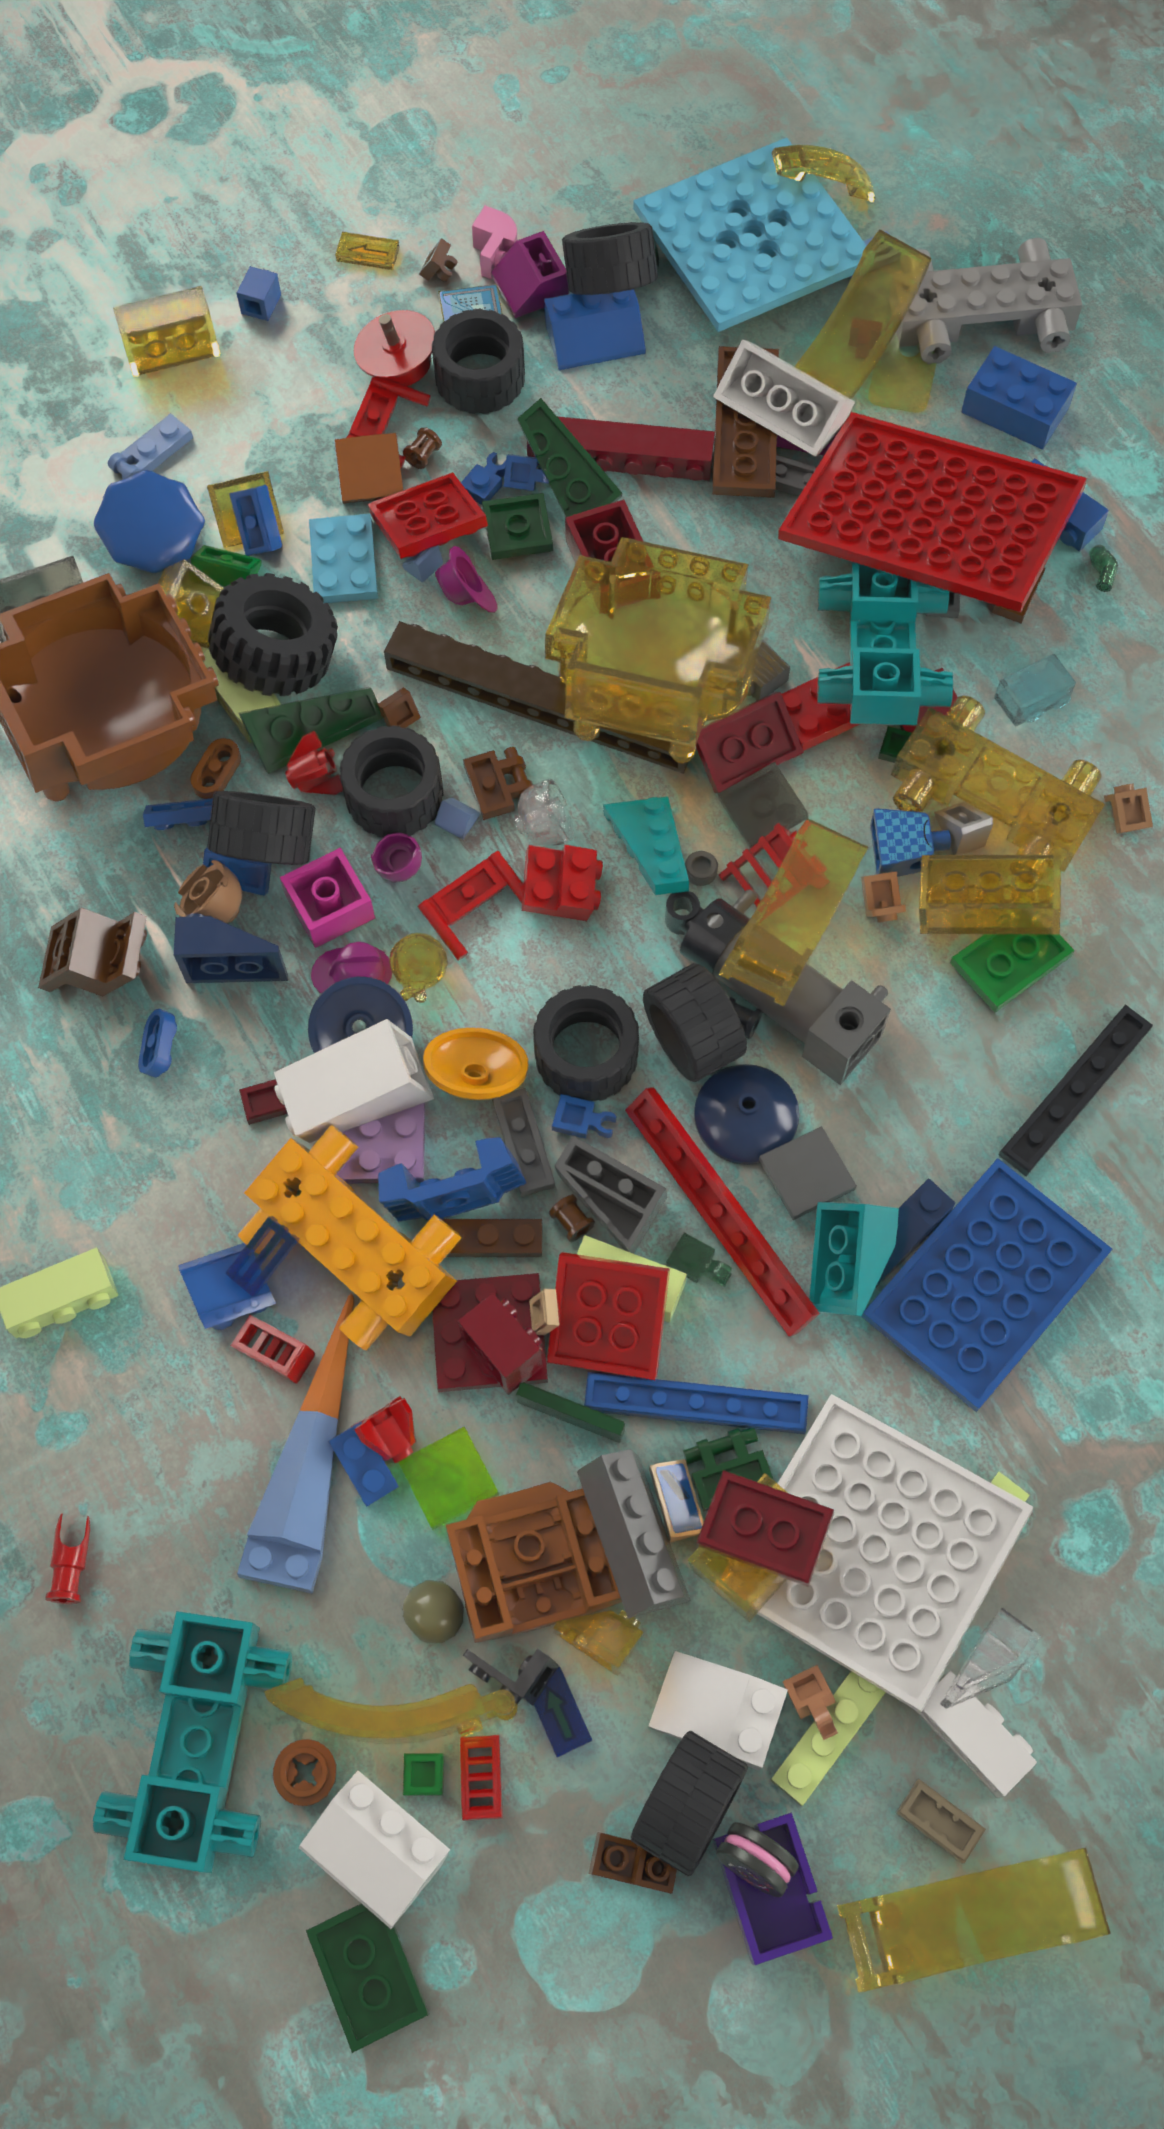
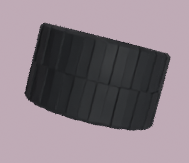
M630 222L596 226L565 235L562 239L568 289L573 294L597 295L622 292L646 286L658 278L653 229L649 223Z
M465 310L450 316L436 330L434 341H432L435 382L438 392L445 399V402L460 411H466L471 414H487L509 406L520 395L525 383L524 343L521 331L518 330L517 325L510 321L507 316L493 310ZM475 354L492 355L501 360L496 365L485 369H468L456 364L461 359Z
M394 725L392 727L381 726L371 731L368 730L351 742V745L343 754V760L340 762V779L348 812L352 815L354 822L360 825L364 831L382 838L388 834L395 833L411 836L417 831L425 829L436 818L442 802V796H444L441 768L434 746L422 734H418L410 728L406 729ZM386 767H406L422 776L421 782L413 791L399 798H378L362 789L366 780L373 773Z
M217 791L213 794L207 848L216 854L255 862L284 865L306 864L310 858L316 808L310 803L277 796L236 791Z
M693 963L644 990V1009L654 1034L670 1061L686 1079L697 1082L745 1055L747 1041L738 1014L724 989L705 967Z
M578 985L558 992L556 996L551 997L545 1002L546 1005L540 1009L537 1021L534 1023V1053L538 1073L541 1074L544 1083L551 1087L553 1092L559 1096L562 1094L587 1101H602L613 1094H617L624 1085L629 1083L637 1067L639 1026L638 1021L635 1019V1013L621 996H617L613 991L606 988L602 989L594 985ZM580 1022H593L607 1027L616 1035L619 1040V1050L612 1058L600 1065L580 1067L570 1064L559 1057L554 1051L553 1043L558 1034L568 1026Z
M688 1731L677 1745L652 1789L632 1831L631 1841L686 1876H691L726 1815L747 1772V1764L693 1731Z

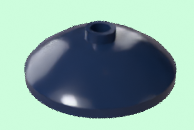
M364 976L342 979L325 989L311 1009L308 1019V1037L311 1048L316 1053L356 1034L357 1032L353 1031L352 1026L357 1020L365 1022V1029L388 1019L412 1038L413 1022L410 1010L402 996L393 987L381 980Z
M739 1064L718 1071L704 1083L696 1098L694 1121L701 1140L714 1154L732 1163L753 1165L760 1163L759 1157L793 1140L799 1124V1106L792 1088L781 1076L761 1066ZM749 1101L755 1107L753 1109H745L742 1103Z

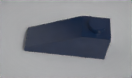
M929 1178L899 1207L896 1245L876 1288L940 1225L956 1203Z

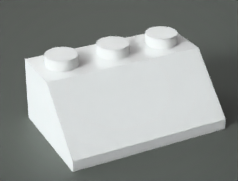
M357 1771L332 1799L299 1846L302 1852L390 1929H392L441 1868L450 1851L446 1845L360 1771Z

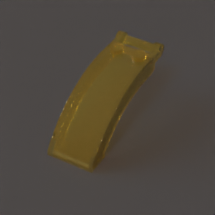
M879 229L863 250L859 264L834 311L794 367L852 400L898 330L920 288L932 258Z
M807 818L797 832L786 857L763 899L739 935L719 975L728 980L732 977L775 998L774 1002L785 1006L827 931L869 847Z
M302 1678L264 1691L266 1699L275 1707L306 1725L337 1737L376 1744L422 1742L456 1732L461 1737H465L483 1730L482 1722L495 1717L509 1721L516 1716L518 1711L515 1698L508 1690H498L481 1697L477 1688L472 1684H467L426 1700L387 1706L362 1705L337 1700L314 1691L311 1685L306 1686Z
M1086 1848L994 1867L837 1905L840 1918L845 1919L859 1978L855 1979L858 1992L906 1983L980 1963L1078 1943L1111 1934ZM869 1912L884 1971L877 1974L874 1972L860 1914Z

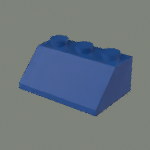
M634 289L597 295L568 294L544 299L545 325L558 370L646 354L640 308Z

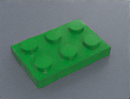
M1028 902L954 955L950 964L995 1013L1072 957L1075 950L1037 909Z

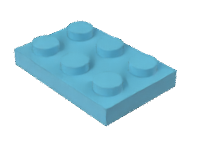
M371 514L309 519L313 590L323 597V603L378 599Z

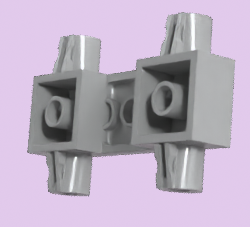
M1032 238L1021 244L1018 249L1020 263L934 271L931 256L927 250H911L902 258L903 274L893 275L889 297L898 346L919 345L923 361L927 364H938L950 356V342L958 341L961 325L1013 320L1016 336L1038 334L1040 347L1045 353L1060 352L1069 344L1071 338L1069 331L1075 330L1082 308V301L1071 258L1051 260L1046 241L1042 238Z

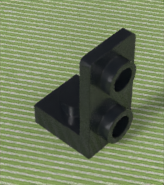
M537 1648L533 1656L529 1655L522 1662L518 1670L519 1677L514 1682L467 1649L463 1654L472 1663L468 1669L470 1672L486 1683L489 1682L491 1677L502 1684L499 1692L517 1705L523 1699L533 1706L559 1667L552 1658Z

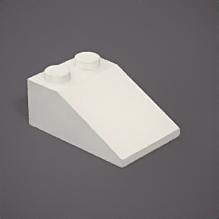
M675 1651L648 1727L680 1740L688 1731H693L743 1761L748 1767L760 1770L763 1767L788 1689L749 1674Z

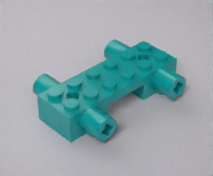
M852 562L851 574H843L838 577H820L818 611L850 612V666H843L839 669H819L817 703L850 704V723L917 725L920 706L951 707L953 672H936L920 667V649H916L915 624L917 613L947 614L949 591Z
M176 1611L172 1633L137 1629L129 1653V1666L132 1669L163 1673L159 1692L165 1694L149 1774L141 1775L137 1796L103 1791L96 1803L92 1821L94 1833L128 1838L123 1860L212 1873L216 1852L251 1858L254 1856L259 1840L261 1816L224 1809L248 1687L284 1692L289 1682L292 1652L258 1647L257 1642L260 1628L253 1622ZM214 1650L218 1660L215 1665L212 1664V1667L209 1668L208 1665L203 1663L205 1655L211 1656V1651ZM180 1812V1819L184 1821V1826L175 1835V1829L169 1827L171 1818L177 1819Z

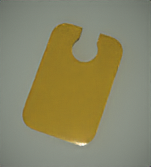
M886 333L880 341L868 399L872 404L880 407L913 413L922 412L928 406L937 363L927 364L923 361L919 343L917 346L919 353L912 357L902 355L899 351L900 344L897 333Z

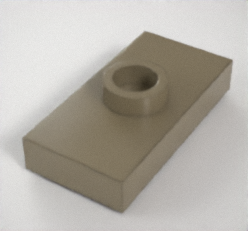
M920 1779L915 1781L895 1812L962 1864L966 1862L986 1830Z

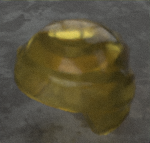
M422 932L407 934L396 942L390 951V968L396 980L403 987L400 992L402 998L408 1001L414 997L416 1002L424 1003L427 997L425 990L439 983L446 973L448 965L446 951L439 940L430 934Z

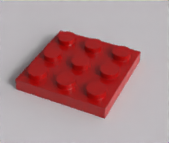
M453 472L368 504L372 518L400 559L415 556L423 550L444 545L452 539L473 534L479 529L488 526L485 513Z
M565 1252L560 1253L555 1286L559 1326L550 1332L547 1363L655 1380L658 1375L670 1269Z

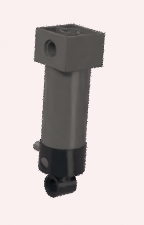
M746 890L733 906L722 898H718L705 909L700 906L698 897L691 891L670 894L666 901L665 923L671 932L685 935L681 943L680 953L692 963L705 967L715 978L803 1042L805 1046L802 1057L841 1085L883 1035L891 1008L882 1003L888 995V990L884 986L878 985L870 994L852 980L842 989L755 925L753 920L744 914L757 899V895L752 890ZM684 909L689 911V914L679 915L675 911Z

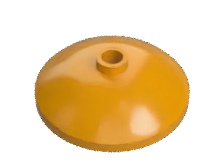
M459 1028L440 1034L427 1045L423 1055V1068L429 1080L450 1095L468 1100H490L514 1091L524 1082L528 1073V1057L521 1045L505 1034L484 1028Z

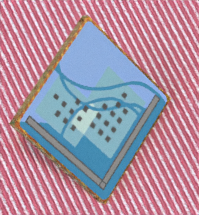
M497 284L438 291L443 322L448 320L450 316L465 310H493L503 314Z

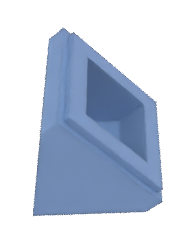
M439 546L431 547L415 556L409 557L402 567L423 583L443 564Z
M454 798L445 799L441 802L435 825L464 839L480 816V812Z

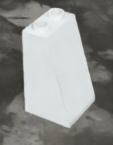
M388 1019L274 1072L278 1084L275 1086L276 1095L279 1101L285 1105L288 1116L285 1118L287 1127L293 1136H297L308 1143L317 1141L331 1124L343 1132L434 1099L412 1038Z

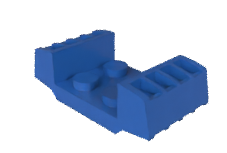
M501 1137L486 1138L475 1141L482 1167L477 1170L465 1168L457 1171L453 1177L443 1180L432 1178L421 1183L415 1179L402 1163L378 1174L379 1202L384 1205V1208L388 1209V1212L398 1222L419 1218L429 1221L434 1214L440 1219H444L498 1203L504 1193L527 1184L516 1159Z

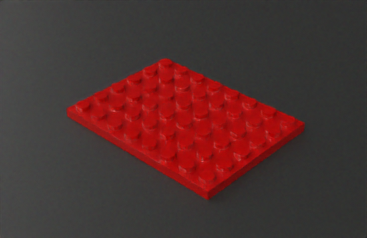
M851 412L780 526L778 539L1021 613L1085 489L1087 478Z

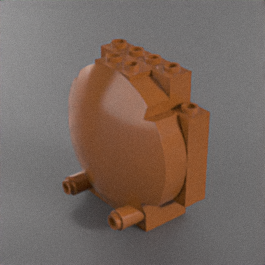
M110 573L0 614V625L6 639L5 642L0 643V724L35 793L43 791L48 799L62 801L70 792L69 782L79 781L81 786L85 784L89 790H105L129 786L144 781L167 768L184 752L189 742L194 741L193 731L198 727L201 707L217 701L215 687L219 686V682L213 668H206L203 663L205 656L199 643H192L190 639L191 631L185 618H178L176 614L178 609L171 594L166 595L159 583L126 595L122 584L116 585Z

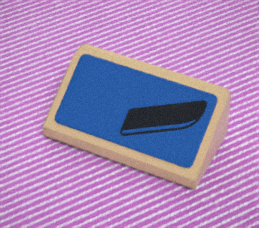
M682 1459L650 1465V1475L670 1543L699 1535L704 1521L686 1460Z

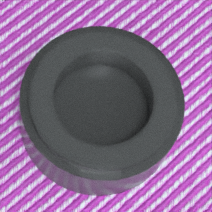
M696 851L690 854L685 861L688 879L692 884L705 886L715 880L718 872V862L711 853Z

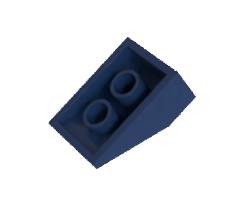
M192 913L186 917H175L173 955L186 983L288 981V973L278 945L211 916Z

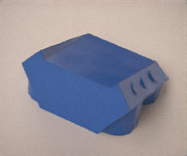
M245 1243L178 1265L205 1329L212 1327L216 1330H224L233 1325L235 1318L246 1314L256 1315L265 1311L267 1307L276 1304L253 1250Z

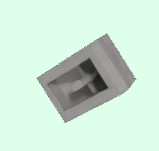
M966 802L934 812L941 830H949L950 848L955 857L986 845L993 826L991 816Z

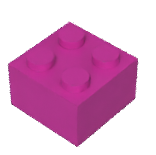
M341 848L280 877L285 896L315 948L375 919L371 899Z

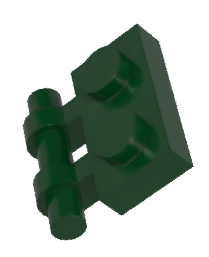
M754 1427L743 1431L737 1428L728 1431V1436L709 1442L707 1439L696 1442V1446L683 1450L687 1464L701 1460L704 1469L691 1474L703 1511L709 1510L723 1470L775 1488L776 1485L763 1450L748 1454L745 1446L758 1441ZM733 1450L736 1459L716 1464L715 1455Z

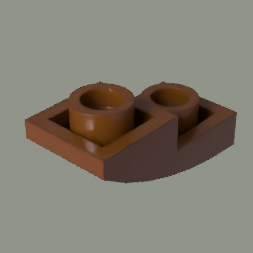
M597 1832L588 1874L665 1893H673L677 1869L629 1839Z

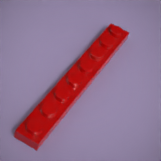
M654 1087L645 1088L625 1109L626 1113L787 1335L791 1337L798 1334L820 1314L656 1089Z

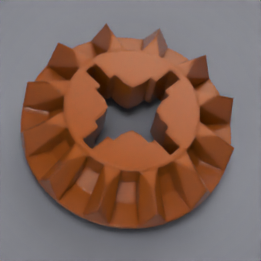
M310 1739L297 1740L287 1745L275 1761L273 1768L275 1787L278 1793L291 1804L298 1806L314 1805L327 1797L335 1784L337 1764L330 1750L320 1742ZM295 1759L306 1766L318 1759L312 1771V1775L315 1777L314 1780L317 1783L316 1786L306 1780L300 1783L297 1782L294 1786L292 1785L299 1775V1771L296 1768L297 1765L293 1762Z

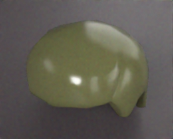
M426 1580L412 1587L403 1601L402 1610L405 1623L423 1642L443 1643L454 1637L463 1624V1603L454 1589L443 1581Z

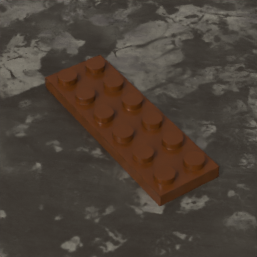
M719 346L717 388L738 347ZM762 348L779 358V349ZM717 399L712 495L774 498L777 434Z

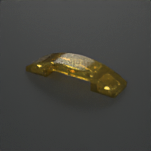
M813 145L782 146L774 148L771 152L777 175L802 182L809 173L846 184L849 196L873 202L876 199L870 176L857 161L841 152Z

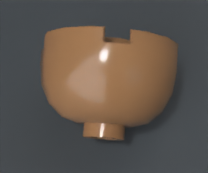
M211 861L214 865L208 868L202 864L181 885L178 891L182 896L180 905L176 902L174 905L176 914L180 917H186L188 914L198 913L230 923L238 916L242 900V889L238 878L219 861Z

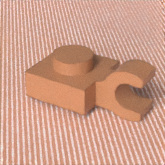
M818 1665L782 1681L785 1689H788L787 1693L800 1719L812 1715L823 1740L838 1734L832 1722V1717L826 1708L836 1703Z

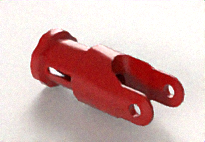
M61 1513L55 1528L50 1567L53 1569L52 1586L50 1592L46 1593L45 1600L60 1604H77L81 1602V1595L78 1594L80 1573L85 1570L90 1537V1518L87 1516L85 1535L81 1544L69 1547L64 1545L60 1539L63 1516Z

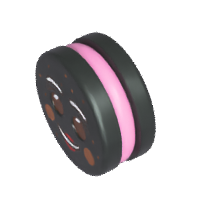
M734 1822L727 1832L728 1836L725 1837L724 1842H721L716 1851L717 1857L728 1869L753 1887L771 1896L782 1897L791 1879L790 1876L793 1877L798 1869L797 1861L787 1850L765 1834L746 1824Z

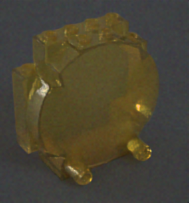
M621 537L611 562L579 555L545 633V659L557 661L560 681L566 684L565 718L574 720L573 730L579 739L583 741L593 740L599 734L600 726L669 741V753L676 762L686 763L694 757L696 743L705 722L729 716L742 704L752 686L756 656L768 625L772 597L745 591L749 564Z

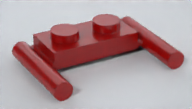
M372 377L346 438L384 434L396 407L398 396L428 407L431 395L389 379ZM399 454L400 467L402 469L406 457Z
M497 850L429 899L421 902L417 907L459 961L469 952L450 927L504 890L507 885L522 903L523 882Z

